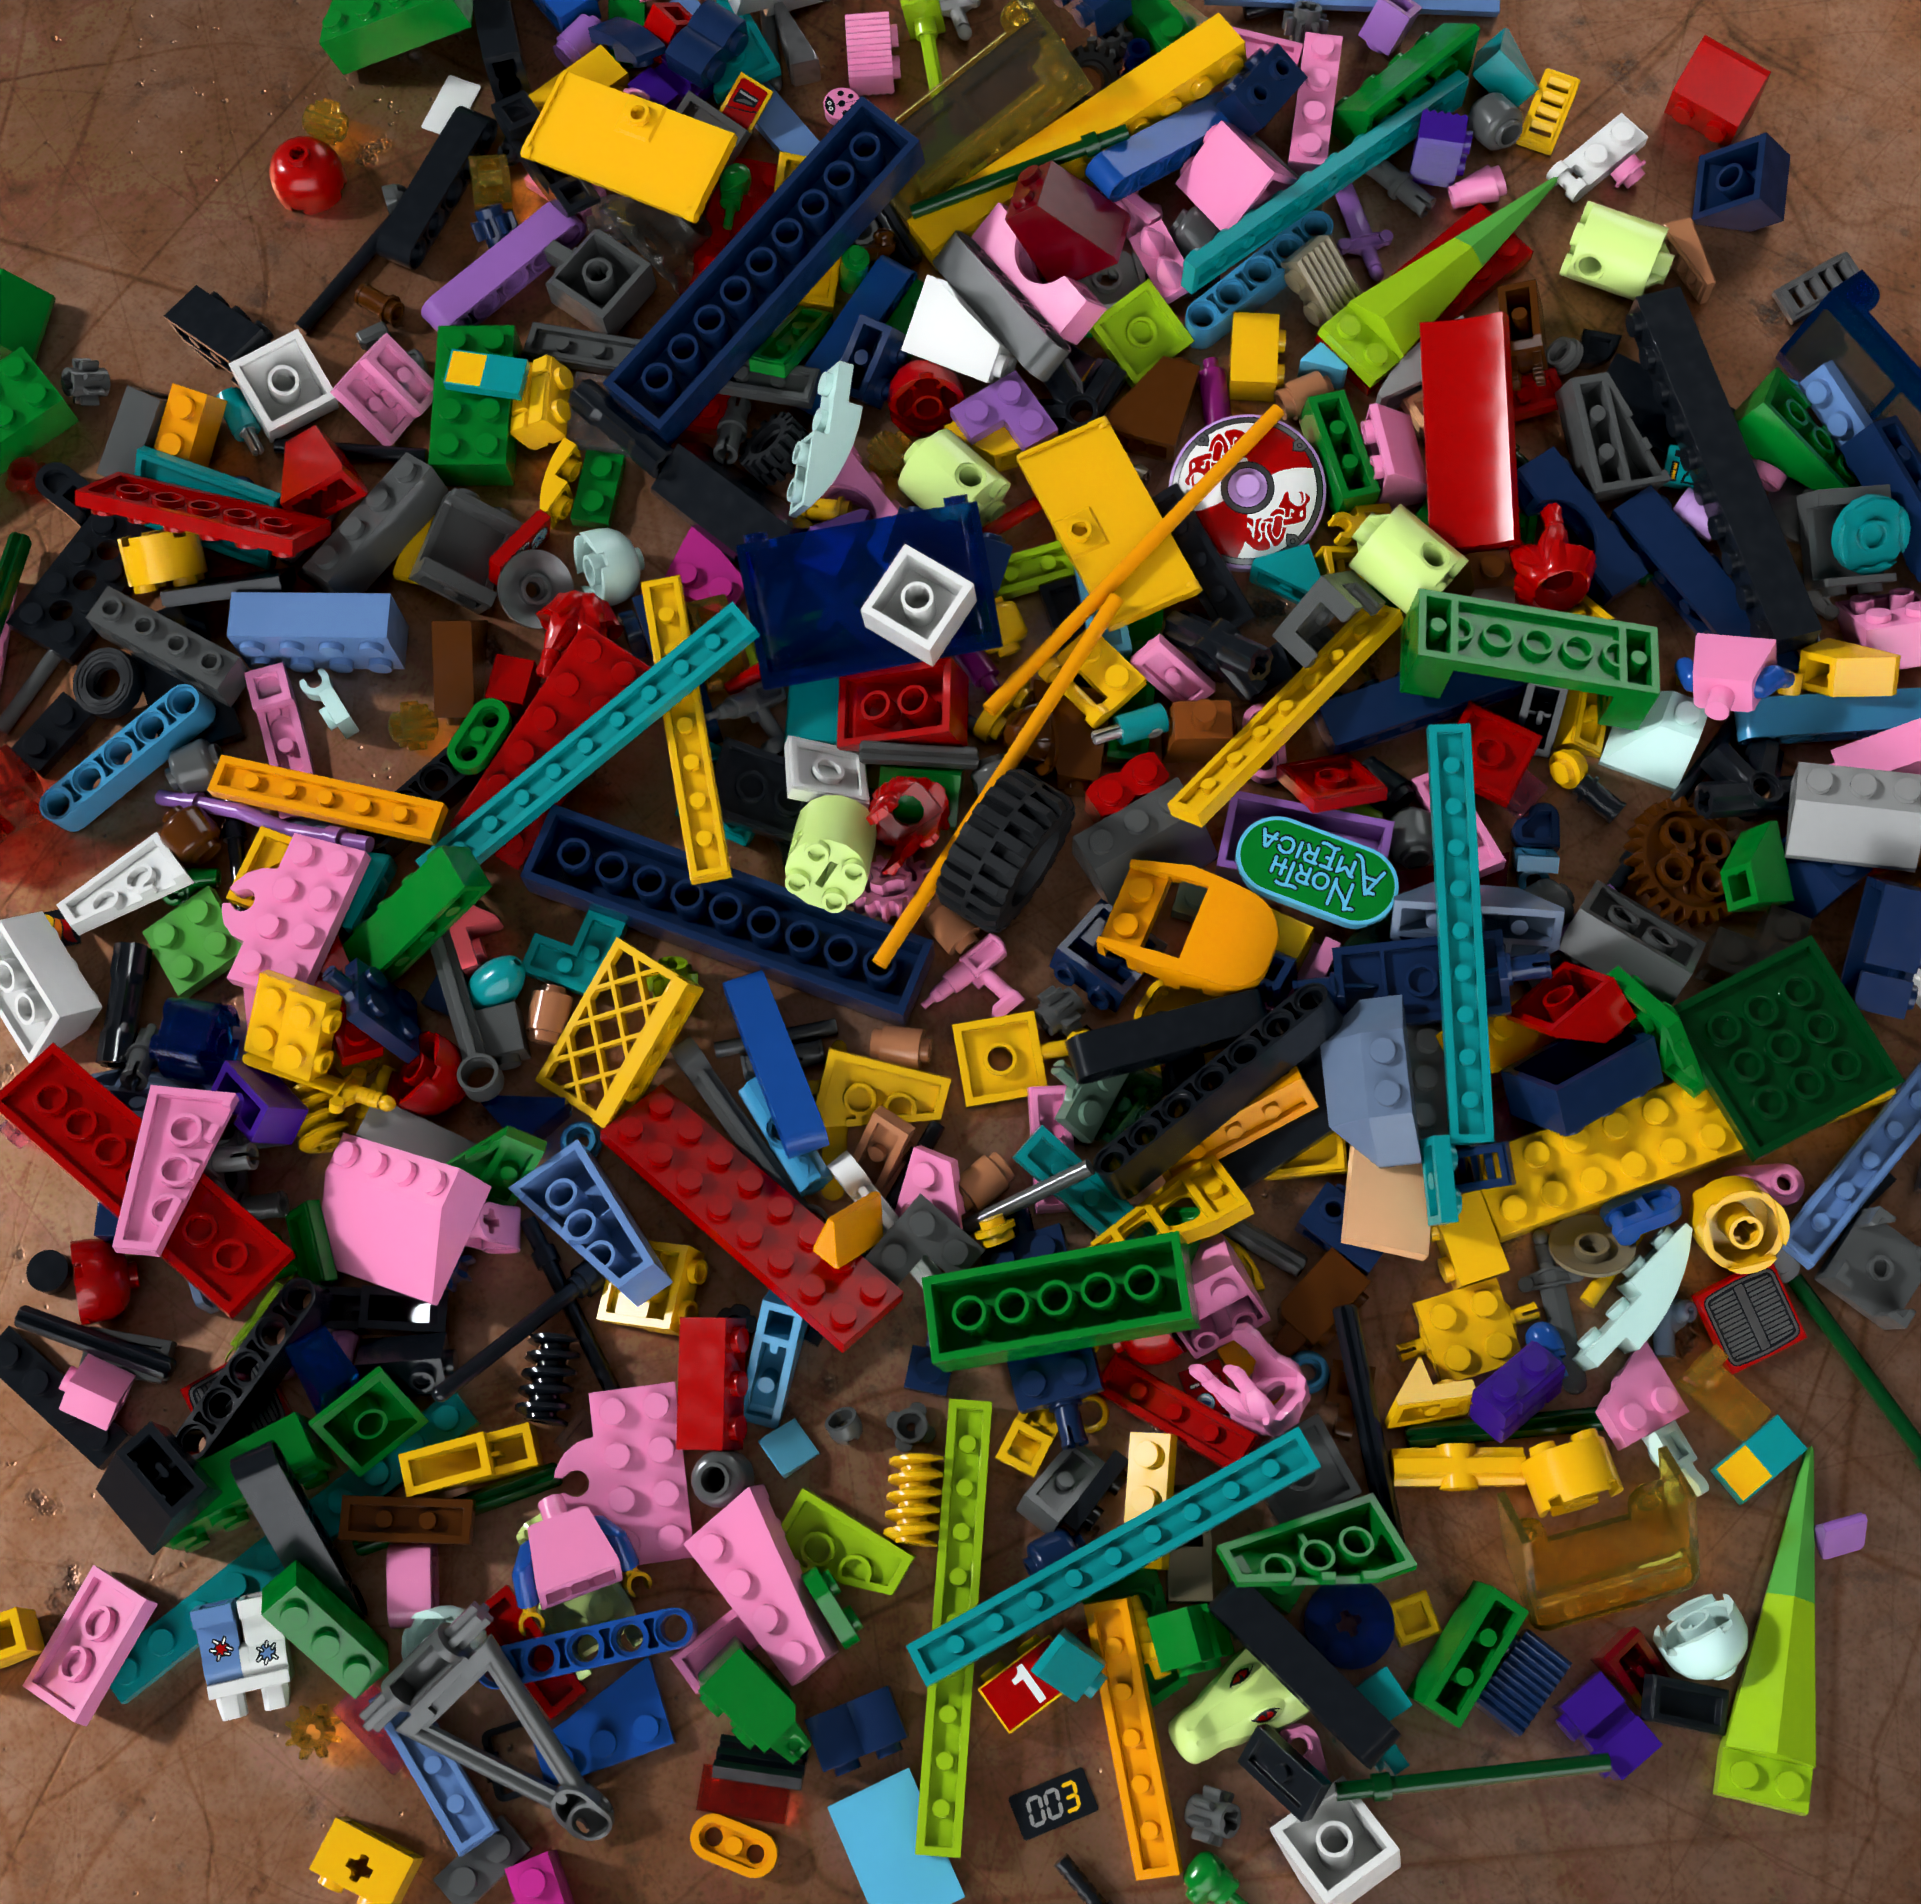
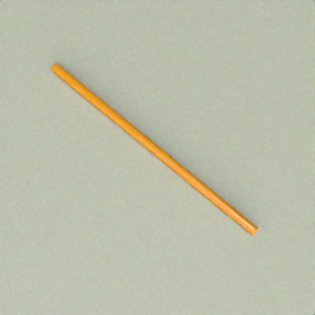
M1273 404L998 688L983 704V708L987 713L995 716L1105 602L1109 594L1115 592L1284 416L1283 410L1278 405Z
M1114 593L1109 594L875 954L872 961L884 969L888 967L936 893V883L941 875L942 865L949 855L948 852L953 842L956 841L961 828L970 818L976 805L981 802L985 793L990 787L995 785L1002 775H1005L1009 770L1017 768L1124 601Z

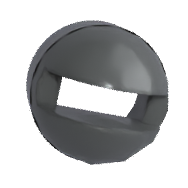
M389 184L381 186L389 215L392 214L407 189L403 185Z
M842 1407L835 1410L825 1421V1428L830 1437L839 1445L847 1446L849 1445L848 1441L854 1438L859 1440L863 1432L861 1419L852 1407Z

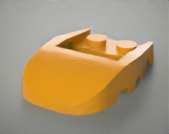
M1131 859L1129 863L1130 869L1103 932L1096 940L1099 954L1106 956L1107 952L1110 951L1126 959L1128 968L1142 975L1144 972L1163 980V985L1180 990L1181 986L1202 989L1203 994L1223 997L1252 990L1260 984L1269 969L1279 943L1280 934L1279 926L1272 910L1260 896L1236 883L1193 865ZM1182 881L1207 888V892L1179 958L1144 948L1171 883H1182Z

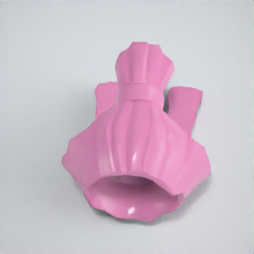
M1238 1323L1232 1330V1339L1246 1349L1256 1360L1254 1370L1249 1377L1239 1366L1226 1365L1222 1371L1234 1382L1240 1393L1224 1385L1202 1364L1190 1365L1188 1368L1189 1374L1201 1382V1385L1208 1392L1213 1393L1219 1403L1230 1413L1231 1420L1259 1436H1281L1285 1431L1299 1423L1301 1414L1311 1400L1306 1378L1299 1363L1278 1353L1267 1343L1260 1331L1256 1330L1254 1326L1249 1323ZM1283 1394L1275 1405L1271 1403V1401L1277 1400Z

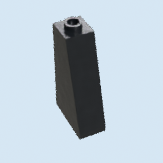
M473 0V11L482 58L495 102L522 90H525L527 95H530L532 89L512 0Z

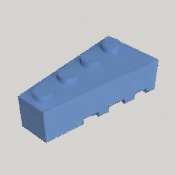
M578 1139L508 1188L535 1215L637 1307L673 1283L602 1166Z

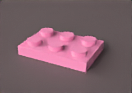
M93 1565L22 1686L74 1723L87 1727L158 1603L105 1569Z

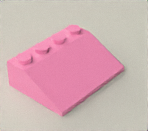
M343 1133L325 1171L322 1213L336 1271L438 1306L492 1187L458 1167Z

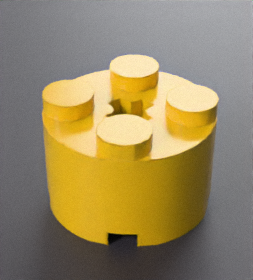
M159 529L144 532L139 537L131 538L130 535L117 539L128 586L134 588L135 594L159 590L160 587L167 586L166 581L173 580L174 587L195 584L199 580L205 579L204 573L208 572L199 534L187 531L172 533Z
M1725 1176L1711 1181L1692 1194L1688 1215V1223L1692 1228V1237L1716 1264L1737 1274H1751L1768 1268L1778 1259L1776 1255L1781 1250L1783 1244L1786 1246L1789 1239V1219L1784 1208L1760 1184L1749 1177Z
M1596 1428L1577 1432L1571 1435L1572 1442L1556 1446L1555 1442L1551 1440L1529 1448L1530 1455H1527L1526 1460L1521 1463V1468L1540 1518H1544L1549 1511L1552 1517L1595 1505L1599 1503L1597 1494L1607 1489L1610 1497L1624 1490L1605 1438L1598 1435Z

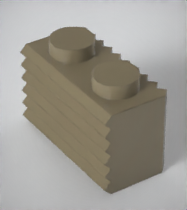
M1331 235L1313 236L1281 262V267L1285 269L1284 279L1286 284L1293 292L1299 295V299L1303 301L1305 317L1317 327H1321L1346 307L1352 299L1363 293Z

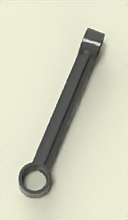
M448 929L430 949L462 1057V1062L457 1069V1080L470 1099L477 1102L492 1100L502 1091L504 1075L494 1058L487 1055L463 970ZM483 1067L494 1069L491 1081L485 1086L479 1088L468 1086V1079L475 1070Z
M687 1037L671 1048L669 1051L695 1086L738 1149L811 1213L820 1215L824 1223H826L829 1218L827 1213L817 1205L808 1204L804 1196L801 1197L782 1165L715 1073L692 1037Z

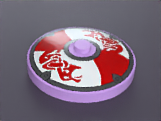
M1241 414L1222 418L1197 432L1185 444L1177 456L1171 471L1169 487L1177 482L1186 495L1262 415ZM1278 421L1194 508L1230 571L1250 572L1255 558L1304 545L1312 539L1321 522L1326 502V480L1323 466L1307 439L1293 427Z

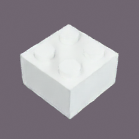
M904 544L860 611L866 628L933 667L977 602L975 586L969 580L909 545Z

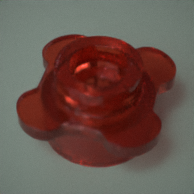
M28 457L17 458L8 467V479L5 482L6 488L12 493L17 491L26 492L31 497L40 495L41 493L35 485V477L40 468L46 465V463L42 461L36 463ZM31 475L30 479L25 480V477Z

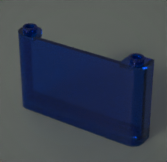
M967 494L943 498L944 506L773 538H768L767 531L743 535L745 543L737 544L735 547L750 623L760 634L754 640L764 691L923 662L866 628L860 611L904 544L909 545L969 580L975 586L977 602L939 658L1003 647L977 500L968 501Z

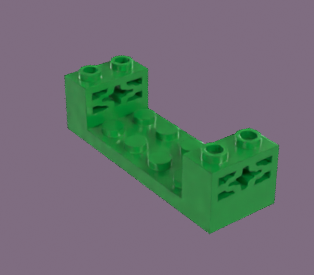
M1419 588L1401 626L1400 692L1440 698L1453 671L1595 693L1597 694L1598 724L1638 730L1660 695L1658 627Z

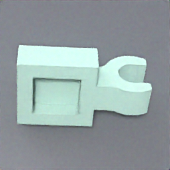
M320 668L317 670L322 678V683L316 688L309 687L304 679L299 681L301 689L309 699L321 701L325 705V707L318 711L331 731L338 727L346 739L360 731L335 692L333 681L324 669Z
M1675 1420L1642 1438L1648 1448L1651 1461L1659 1467L1663 1476L1666 1478L1672 1475L1670 1492L1678 1505H1682L1692 1499L1686 1489V1484L1692 1487L1697 1497L1709 1491L1706 1479L1696 1470L1692 1463L1698 1458Z

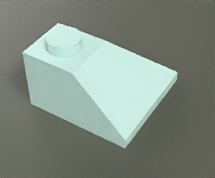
M1660 691L1659 697L1638 730L1612 726L1598 765L1674 792L1682 780L1701 737L1708 717L1705 714V708L1695 706L1694 698L1675 691Z

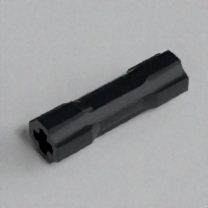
M592 379L582 381L572 391L568 400L571 408L589 424L596 426L626 451L632 460L649 475L657 478L674 449L656 433L646 429L614 402L612 396Z
M117 942L114 944L110 968L111 986L104 1028L100 1032L95 1061L102 1067L125 1069L127 1050L132 1044H135L138 1036L137 1031L144 987L149 979L153 953L148 945L136 942Z

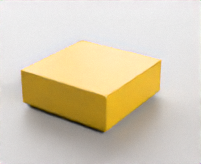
M1426 1589L1383 1604L1399 1648L1442 1632Z

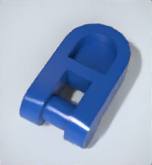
M1655 1184L1606 1202L1600 1209V1216L1608 1227H1612V1234L1620 1245L1628 1246L1634 1244L1641 1234L1676 1221L1682 1215L1683 1207L1680 1193L1675 1187L1667 1184Z

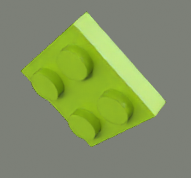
M1147 279L1107 309L1089 330L1110 360L1127 372L1128 377L1126 381L1131 388L1163 356L1173 358L1194 342V339L1150 279Z

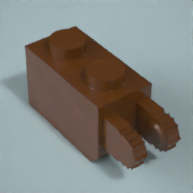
M1533 279L1497 287L1499 312L1503 311L1509 316L1513 391L1521 390V374L1533 373V379L1537 387L1546 385L1545 370L1548 369L1543 306L1537 281Z
M1331 1247L1280 1303L1277 1309L1278 1323L1283 1327L1276 1334L1275 1338L1273 1337V1341L1270 1342L1271 1346L1278 1353L1289 1358L1296 1354L1303 1345L1308 1350H1311L1317 1343L1325 1347L1337 1334L1333 1309L1340 1305L1354 1304L1359 1310L1370 1298L1364 1291L1371 1281Z

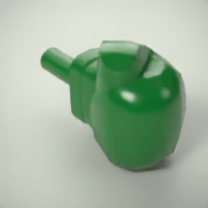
M740 163L727 166L719 179L720 205L726 209L723 228L726 230L732 229L735 212L740 211L743 196L748 194L751 185L750 169Z
M1210 1851L1200 1852L1184 1870L1183 1879L1188 1887L1185 1895L1192 1903L1207 1904L1212 1901L1215 1904H1225L1229 1901L1231 1904H1249L1235 1892L1240 1885V1881L1234 1877L1231 1870L1216 1854Z

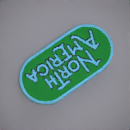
M1283 816L1266 817L1254 822L1244 831L1237 845L1235 855L1237 870H1239L1245 885L1259 896L1349 929L1365 928L1368 925L1380 922L1393 909L1394 896L1398 895L1399 891L1397 873L1391 862L1383 854L1370 847Z

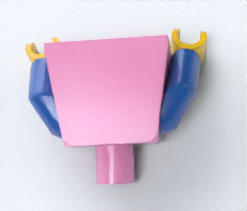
M1697 633L1694 662L1688 657H1682L1674 665L1676 685L1683 686L1686 691L1692 692L1694 705L1698 708H1705V714L1714 720L1726 719L1730 711H1754L1762 698L1768 697L1775 691L1783 695L1799 696L1804 678V673H1793L1790 669L1777 665L1776 639Z
M561 1494L547 1496L538 1503L543 1520L527 1528L529 1540L519 1546L512 1571L517 1606L523 1609V1613L519 1618V1631L523 1636H526L523 1623L528 1617H536L540 1620L541 1633L545 1629V1616L540 1610L536 1609V1605L539 1602L541 1609L545 1610L622 1581V1586L628 1595L636 1597L631 1589V1582L637 1576L643 1578V1583L647 1589L651 1588V1577L637 1568L639 1559L625 1530L603 1515L593 1516L587 1506H580L568 1511L564 1497Z

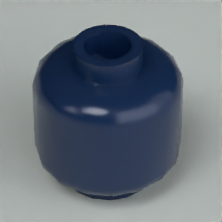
M1058 1527L1054 1532L1046 1533L1028 1544V1557L1023 1559L1024 1567L1028 1575L1031 1576L1087 1544L1079 1533L1071 1536L1066 1529Z

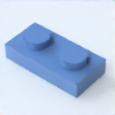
M1833 360L1823 363L1797 384L1812 404L1810 407L1822 425H1827L1829 432L1832 434L1831 439L1838 449L1873 423Z

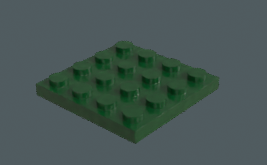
M1812 935L1673 1006L1681 1019L1703 1074L1707 1090L1752 1163L1905 1082Z

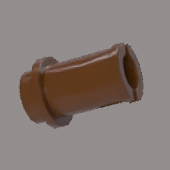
M366 282L362 283L354 294V302L358 306L364 307L378 315L379 320L385 322V324H396L404 314L405 307L398 296L394 294L388 296Z

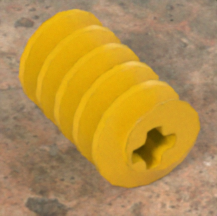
M282 1078V1081L309 1109L297 1133V1136L301 1137L298 1141V1148L302 1152L311 1154L335 1151L341 1139L339 1133L349 1128L347 1121H335L336 1117L344 1114L345 1108L342 1113L333 1114L329 1111V1100L334 1095Z
M904 1453L889 1458V1465L901 1470V1472L888 1476V1483L898 1487L899 1490L887 1493L886 1500L898 1507L885 1511V1518L897 1525L884 1529L883 1535L895 1541L896 1544L938 1547V1543L926 1538V1534L939 1530V1525L927 1520L929 1515L939 1513L941 1510L940 1507L930 1503L929 1498L942 1494L941 1489L930 1485V1480L943 1477L942 1471L931 1467L932 1462L943 1460V1456L926 1453Z

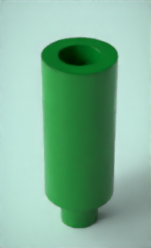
M851 245L843 253L841 259L839 285L848 294H854L868 273L869 253L860 245Z

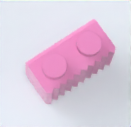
M889 11L845 14L850 89L859 96H870L872 94L877 96L878 94L885 95L886 93L892 95L895 92L894 79H901L899 55L892 56V47H899L897 24H890Z

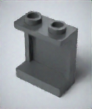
M1890 484L1820 489L1796 496L1804 586L1807 591L1821 590L1822 597L1846 595V588L1857 587L1858 594L1881 592L1883 591L1882 584L1897 581L1896 573H1884L1883 571L1879 574L1860 575L1842 567L1834 557L1831 545L1833 525L1840 512L1852 500L1866 494H1882L1891 498Z
M454 488L442 497L408 579L479 615L492 607L497 592L493 591L495 584L489 580V558L523 523L516 520L515 515L509 510L501 507H492L480 501V496L475 492L464 488Z

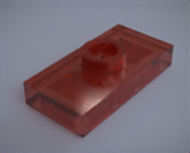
M703 1764L696 1810L786 1824L791 1789L712 1778L713 1765Z

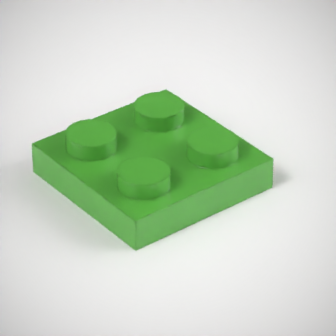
M206 886L142 931L175 992L185 1000L232 967L242 946V943L238 942L224 925L222 916L223 902L216 890L210 886Z

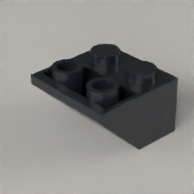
M152 1421L114 1454L96 1487L98 1493L151 1555H155L223 1493L169 1428Z

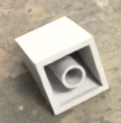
M927 274L901 350L991 384L1013 372L1017 364V359L1013 357V354L948 281Z

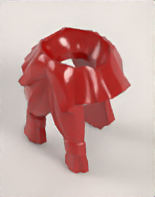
M1556 502L1548 504L1540 512L1545 531L1541 534L1537 545L1524 544L1520 539L1521 544L1503 548L1508 549L1513 568L1517 572L1514 579L1515 586L1513 587L1516 593L1515 599L1521 605L1565 611L1573 608L1574 605H1578L1589 592L1597 564L1594 551L1587 549L1583 545L1569 544L1568 533L1563 525L1562 507ZM1547 579L1548 582L1545 585V587L1541 586V584Z
M572 590L566 593H558L549 604L535 613L541 622V626L546 629L544 649L536 668L537 676L547 679L583 623L611 641L617 640L621 636L624 627L617 620L607 601L602 600L595 593H583Z
M896 776L892 777L889 782H884L872 794L873 799L868 808L870 814L866 819L870 826L876 824V840H881L886 846L891 845L895 847L890 860L881 872L883 875L889 874L894 876L899 868L903 866L906 859L920 847L925 848L935 844L940 838L941 830H948L950 827L947 819L950 815L949 800L945 794L946 789L938 782H932L927 777ZM901 796H913L921 802L924 814L920 821L907 824L902 823L895 817L893 810L899 805L898 801Z

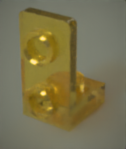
M1715 1344L1703 1351L1675 1383L1739 1442H1744L1770 1415L1771 1411L1722 1366L1729 1356Z

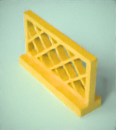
M616 937L535 1081L593 1118L591 1121L605 1128L642 1099L705 988L684 978L625 940ZM624 951L633 957L636 974L618 979L616 964ZM643 963L652 969L644 971ZM658 974L668 978L670 981L663 994L650 999L646 978ZM638 981L642 1002L624 1007L620 986ZM611 989L615 1010L598 1014L595 1000L600 992ZM643 1009L646 1021L641 1032L629 1035L625 1014ZM617 1017L621 1038L603 1043L599 1022ZM591 1025L594 1046L577 1051L576 1033L579 1028ZM622 1045L625 1060L620 1068L609 1071L605 1050ZM596 1053L600 1074L583 1079L579 1058ZM570 1060L574 1082L560 1085L553 1081L551 1077L559 1063ZM602 1081L604 1097L596 1109L587 1103L584 1086ZM575 1089L576 1095L570 1092L569 1090Z

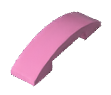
M280 662L244 672L252 708L258 716L269 765L316 775L303 721L285 664ZM278 811L280 819L285 821L301 817Z

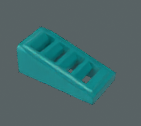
M367 852L372 859L342 924V927L350 937L356 926L367 921L376 912L377 905L382 901L397 872L398 865L392 856L388 854Z

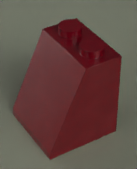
M1051 160L1040 166L1031 165L1020 173L1005 221L1048 283H1051L1063 276L1078 281L1118 264L1131 217L1127 211Z

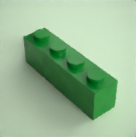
M442 845L433 849L427 855V861L417 871L407 875L401 882L402 886L391 897L381 901L377 905V911L367 921L353 929L352 936L342 945L349 963L355 958H359L369 967L378 968L392 984L397 981L492 887L469 847Z

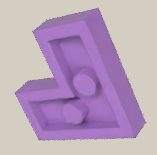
M1016 370L950 408L951 418L971 446L1004 426L1022 451L1058 437V427Z

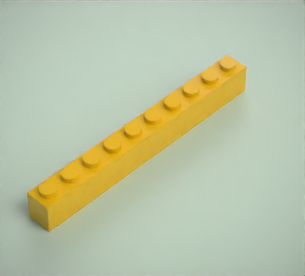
M1218 12L960 185L1081 140L1080 136L1093 131L1099 134L1125 124L1129 136H1132L1180 111L1194 100L1205 97L1212 88L1227 78H1232L1237 73H1240L1245 67L1244 63L1247 60L1245 41ZM1085 155L1059 166L1078 179H1082L1085 176L1087 165L1094 157L1087 159ZM1018 181L914 219L912 216L907 220L912 237L937 272L938 270L932 261L953 233L958 230L971 238L998 202L1009 207Z

